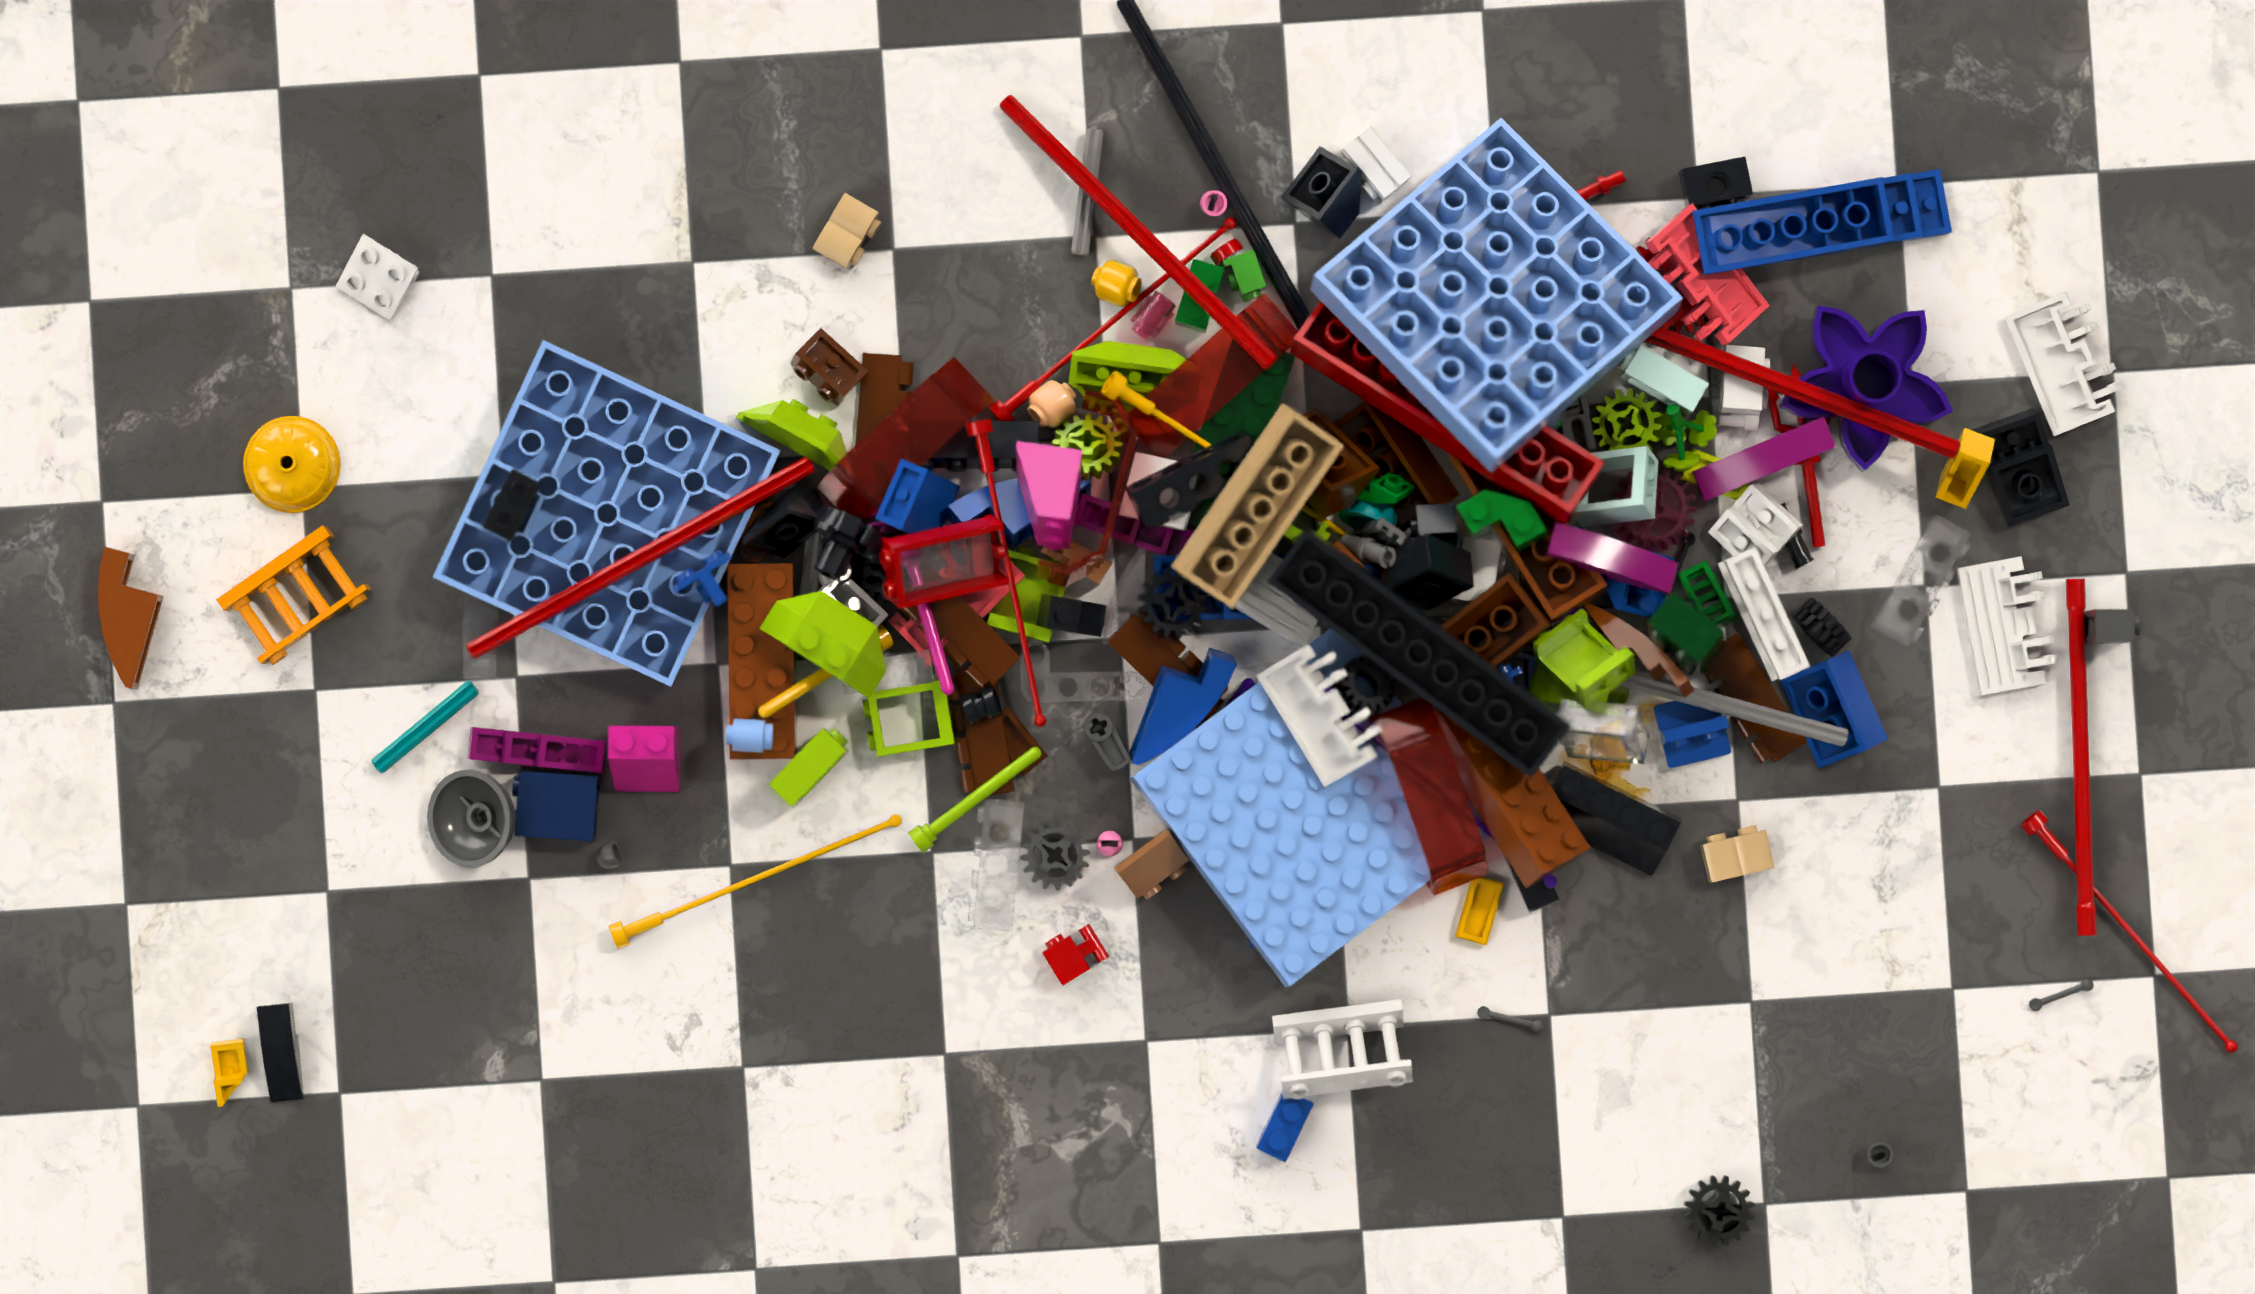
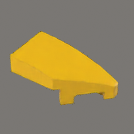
M244 1038L212 1042L210 1045L218 1107H222L226 1103L227 1099L240 1085L249 1071Z

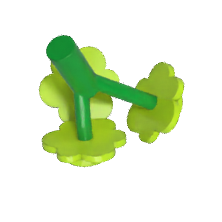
M1670 404L1666 408L1664 415L1656 419L1658 424L1664 425V429L1655 431V434L1662 440V443L1665 446L1677 443L1678 453L1668 455L1667 459L1663 461V465L1665 467H1673L1678 472L1692 469L1699 464L1698 460H1700L1699 454H1693L1691 451L1684 450V441L1687 437L1685 428L1691 430L1689 442L1694 445L1698 444L1700 447H1705L1708 441H1712L1717 435L1716 417L1710 415L1705 410L1699 411L1696 419L1690 422L1683 418L1677 404Z

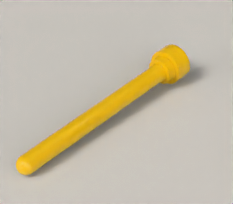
M880 624L877 629L883 652L893 646V640L887 629ZM820 668L760 706L758 709L759 715L762 718L769 717L826 681L832 675Z

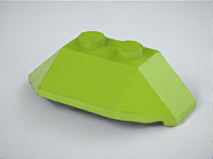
M1105 341L1072 352L1069 384L1076 388L1097 409L1156 417L1153 414H1145L1119 396L1115 400H1111L1101 393L1104 383L1114 371L1127 378L1126 386L1154 403L1155 408L1165 415L1181 409L1188 403L1191 404L1197 401L1201 369L1172 349Z
M793 398L790 404L780 400L739 412L736 416V419L801 456L808 457L810 461L850 483L853 480V472L842 434L835 429L838 423L822 414L818 419L807 413L809 407Z
M823 591L776 601L759 628L868 699L886 673L877 626Z

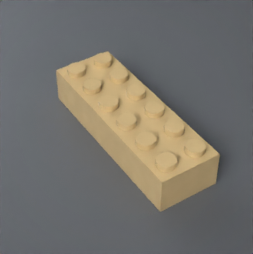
M1281 404L1171 567L1233 609L1344 445L1291 408Z

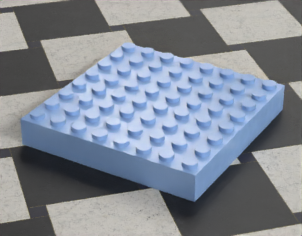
M1502 118L1496 121L1316 272L1310 291L1490 473L1675 315L1683 298Z
M543 340L433 578L518 616L768 478L781 450ZM513 468L542 485L512 542L483 528L482 525ZM755 505L538 624V626L666 685L672 686L710 604L704 602L696 589L701 584L698 579L675 592L672 586L677 581L674 577L692 567L694 572L705 566L702 560L720 550L722 555L729 552L732 556ZM730 560L710 571L718 585Z
M1329 629L1309 644L1316 656L1306 661L1309 666L1333 651L1337 658L1327 666L1319 668L1326 680L1351 659L1357 656L1359 658L1364 654L1333 630ZM1357 676L1354 683L1358 692L1367 698L1373 697L1374 687L1372 683L1363 676ZM1259 681L1132 776L1130 780L1282 984L1288 987L1489 835L1371 739L1357 747L1361 750L1370 744L1377 757L1324 787ZM1396 695L1391 698L1393 701L1377 715L1375 714L1373 717L1361 721L1368 729L1379 725L1382 731L1377 736L1482 821L1441 755ZM1354 726L1359 736L1362 735L1363 732Z

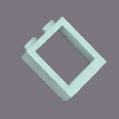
M1643 345L1629 353L1618 366L1619 369L1623 370L1619 377L1620 379L1668 406L1670 404H1677L1681 413L1685 416L1694 411L1709 384Z
M1647 446L1591 453L1604 461L1601 472L1633 468L1632 495L1630 499L1588 504V491L1572 515L1579 525L1587 527L1655 519L1658 459Z

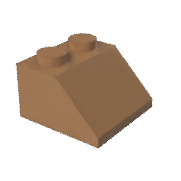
M1165 829L1114 867V869L1137 899L1144 896L1148 900L1162 889L1159 885L1161 881L1168 876L1175 880L1188 870L1185 863L1189 861V858L1168 830Z

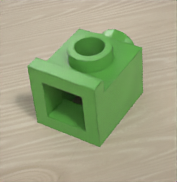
M1254 250L1223 260L1224 269L1231 268L1232 273L1227 274L1232 291H1239L1244 303L1262 297L1261 291L1266 289V283Z

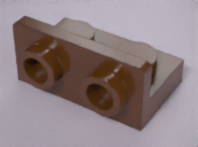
M822 328L795 353L791 361L795 374L802 380L811 382L825 401L833 402L836 406L843 402L849 392L868 373V370Z

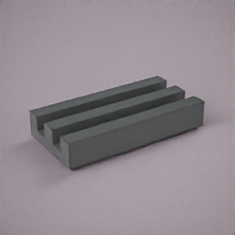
M1384 518L1359 525L1353 532L1354 535L1361 538L1371 537L1377 540L1380 545L1390 548L1401 546L1407 537L1404 532Z

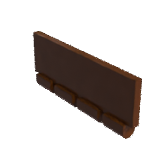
M863 353L862 365L868 370V373L860 381L853 482L876 483L873 462L885 460L891 483L900 460L906 461L907 456L894 455V450H907L908 424L897 423V417L910 418L912 392L899 391L900 385L912 386L914 363L901 362V355Z
M931 565L921 573L923 583L943 579ZM961 596L929 602L940 640L942 641L945 637L949 640L943 647L944 654L958 668L962 667L968 660L972 663L964 674L979 690L988 681L994 685L1021 658ZM917 605L901 609L913 622L920 617ZM921 623L918 627L925 634Z
M1133 613L1106 641L1153 687L1161 665L1197 677L1203 665V662L1191 650L1187 651L1181 658L1178 657L1185 650L1186 646L1179 639L1176 640L1173 633H1170L1167 639H1163L1162 633L1158 637L1156 636L1160 630L1152 634L1151 629L1153 625L1151 623L1146 625L1141 623L1146 617L1145 613H1141L1138 617ZM1228 686L1226 687V689H1225L1224 692L1222 693L1221 697H1222V696L1226 693V691L1228 690ZM1221 697L1196 728L1201 726L1224 702Z
M1737 632L1726 639L1722 650L1703 672L1709 684L1720 678L1723 681V684L1715 688L1714 691L1720 695L1789 713L1740 634ZM1731 717L1744 739L1754 733L1757 735L1758 738L1749 743L1748 746L1760 764L1769 758L1776 762L1807 742L1802 735Z
M968 668L957 669L956 676L951 677L954 692L951 695H947L948 701L960 699L961 701V696L968 693L980 694L983 688L993 684L988 681L979 690L964 674ZM996 682L993 685V687L995 688L1000 701L998 683ZM961 701V705L951 706L949 710L953 733L966 731V737L955 739L958 764L971 763L972 769L960 771L963 793L975 791L1011 764L1003 716L994 719L986 716L981 723L971 726ZM1013 778L991 795L1015 791Z

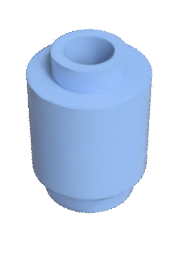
M734 718L733 725H727L726 744H732V751L763 753L764 750H772L774 725L766 724L765 720Z

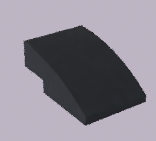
M2032 408L1972 429L1974 432L1995 439L1990 464L1986 469V473L2007 526H2012L2070 505L2053 447L2048 443L2038 411Z

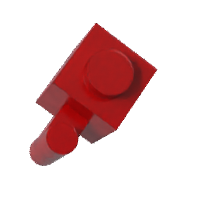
M1090 924L1078 930L1085 940L1078 946L1071 935L1064 938L1061 933L1044 943L1048 949L1043 951L1042 954L1062 986L1090 969L1084 958L1088 954L1093 953L1098 963L1110 957Z

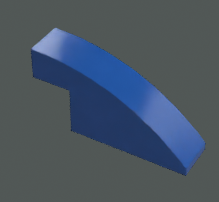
M1083 476L1078 505L1082 493L1091 496V481L1089 479L1084 481ZM1017 478L994 483L1006 541L1013 549L1034 535ZM988 486L971 492L948 505V519L951 524L984 518L985 515L989 514L994 516Z
M1209 647L1198 677L1161 665L1129 751V757L1133 764L1140 765L1165 752L1186 737L1206 717L1226 689L1237 666V662L1232 654Z

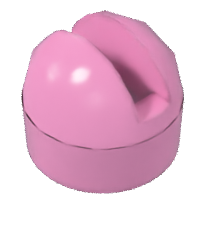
M1210 190L1201 197L1200 207L1209 216H1219L1227 208V198L1218 190ZM1212 195L1217 196L1212 210L1209 211L1207 208Z
M1105 831L1097 839V848L1104 856H1115L1122 849V839L1114 831ZM1101 840L1118 841V847H1101Z

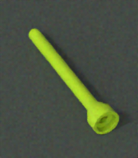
M1038 747L1030 748L930 825L924 824L922 827L917 825L908 832L911 839L925 853L934 846L933 842L938 839L937 835L1039 759L1041 757V750Z

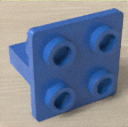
M720 550L714 552L702 560L705 566L694 572L692 567L674 577L677 583L672 586L675 592H678L698 579L701 584L696 589L704 602L708 604L712 601L714 606L720 605L727 598L710 571L730 560L732 556L729 552L723 555Z
M1677 701L1654 706L1653 709L1669 768L1731 753L1726 729L1729 728L1726 715L1722 716L1721 713Z

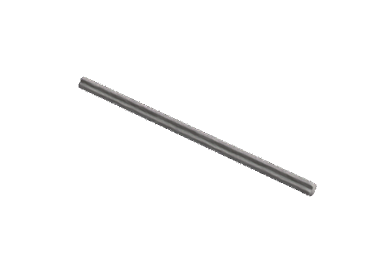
M1533 643L1514 657L1535 662ZM1636 671L1634 675L1620 684V686L1838 746H1844L1848 737V730L1845 728L1693 687L1695 691L1684 698L1672 681L1660 678L1655 682L1651 675Z

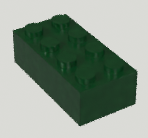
M1673 591L1648 621L1650 640L1666 654L1669 652L1676 658V665L1689 676L1694 672L1700 677L1724 647L1725 632Z

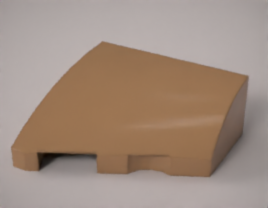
M1072 538L1070 549L1051 550L1043 547L1041 550L1044 554L1056 559L1098 585L1101 584L1113 563Z

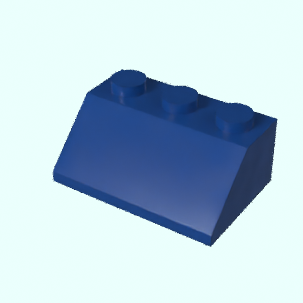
M1849 650L1780 680L1795 715L1848 730V737L1844 746L1805 736L1818 768L1863 752L1888 739Z

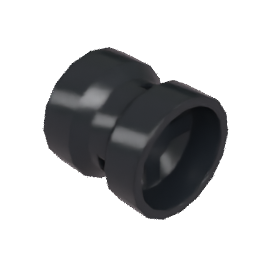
M993 685L983 688L980 694L968 693L961 696L963 709L971 726L981 723L986 716L994 719L1003 715L1002 707Z

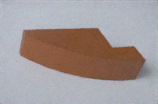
M104 546L98 581V606L102 633L111 661L124 686L138 689L164 596L126 586L135 554Z

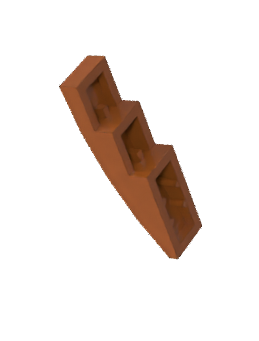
M1589 603L1584 606L1589 617L1607 641L1618 651L1626 646L1634 654V660L1638 658L1655 682L1664 675H1667L1684 698L1695 691L1688 677L1673 660L1643 633L1619 617Z

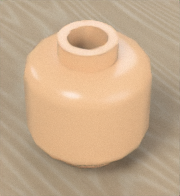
M1054 380L1047 381L1029 396L1030 406L1027 408L1028 413L1034 421H1038L1040 427L1056 428L1075 413L1076 405L1074 399L1076 394L1065 382L1060 384Z

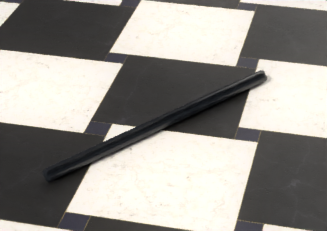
M1118 0L1117 7L1220 191L1226 196L1230 209L1298 330H1300L1310 316L1309 311L1135 0Z

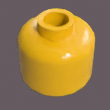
M1109 260L1102 268L1097 267L1095 269L1091 283L1095 286V294L1098 299L1117 306H1126L1129 302H1134L1137 299L1141 290L1142 279L1138 277L1136 268L1115 260Z

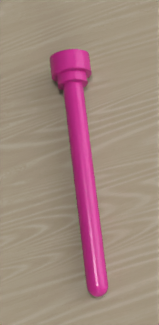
M920 548L900 552L901 565L906 567L911 586L924 584L918 563L921 562L919 556L922 555ZM930 603L917 605L943 694L951 695L954 692V685Z

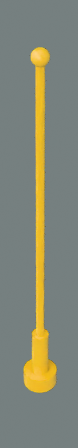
M1114 371L1104 383L1101 393L1111 400H1115L1119 396L1145 414H1153L1204 448L1212 445L1157 410L1154 403L1126 386L1127 378L1120 373ZM1305 504L1300 509L1321 523L1325 521L1329 524L1328 528L1339 535L1348 534L1347 531L1330 520L1323 518Z
M894 814L888 821L663 914L657 912L625 926L620 920L608 925L616 947L621 949L630 945V937L664 924L663 920L890 826L898 827L902 823V818Z

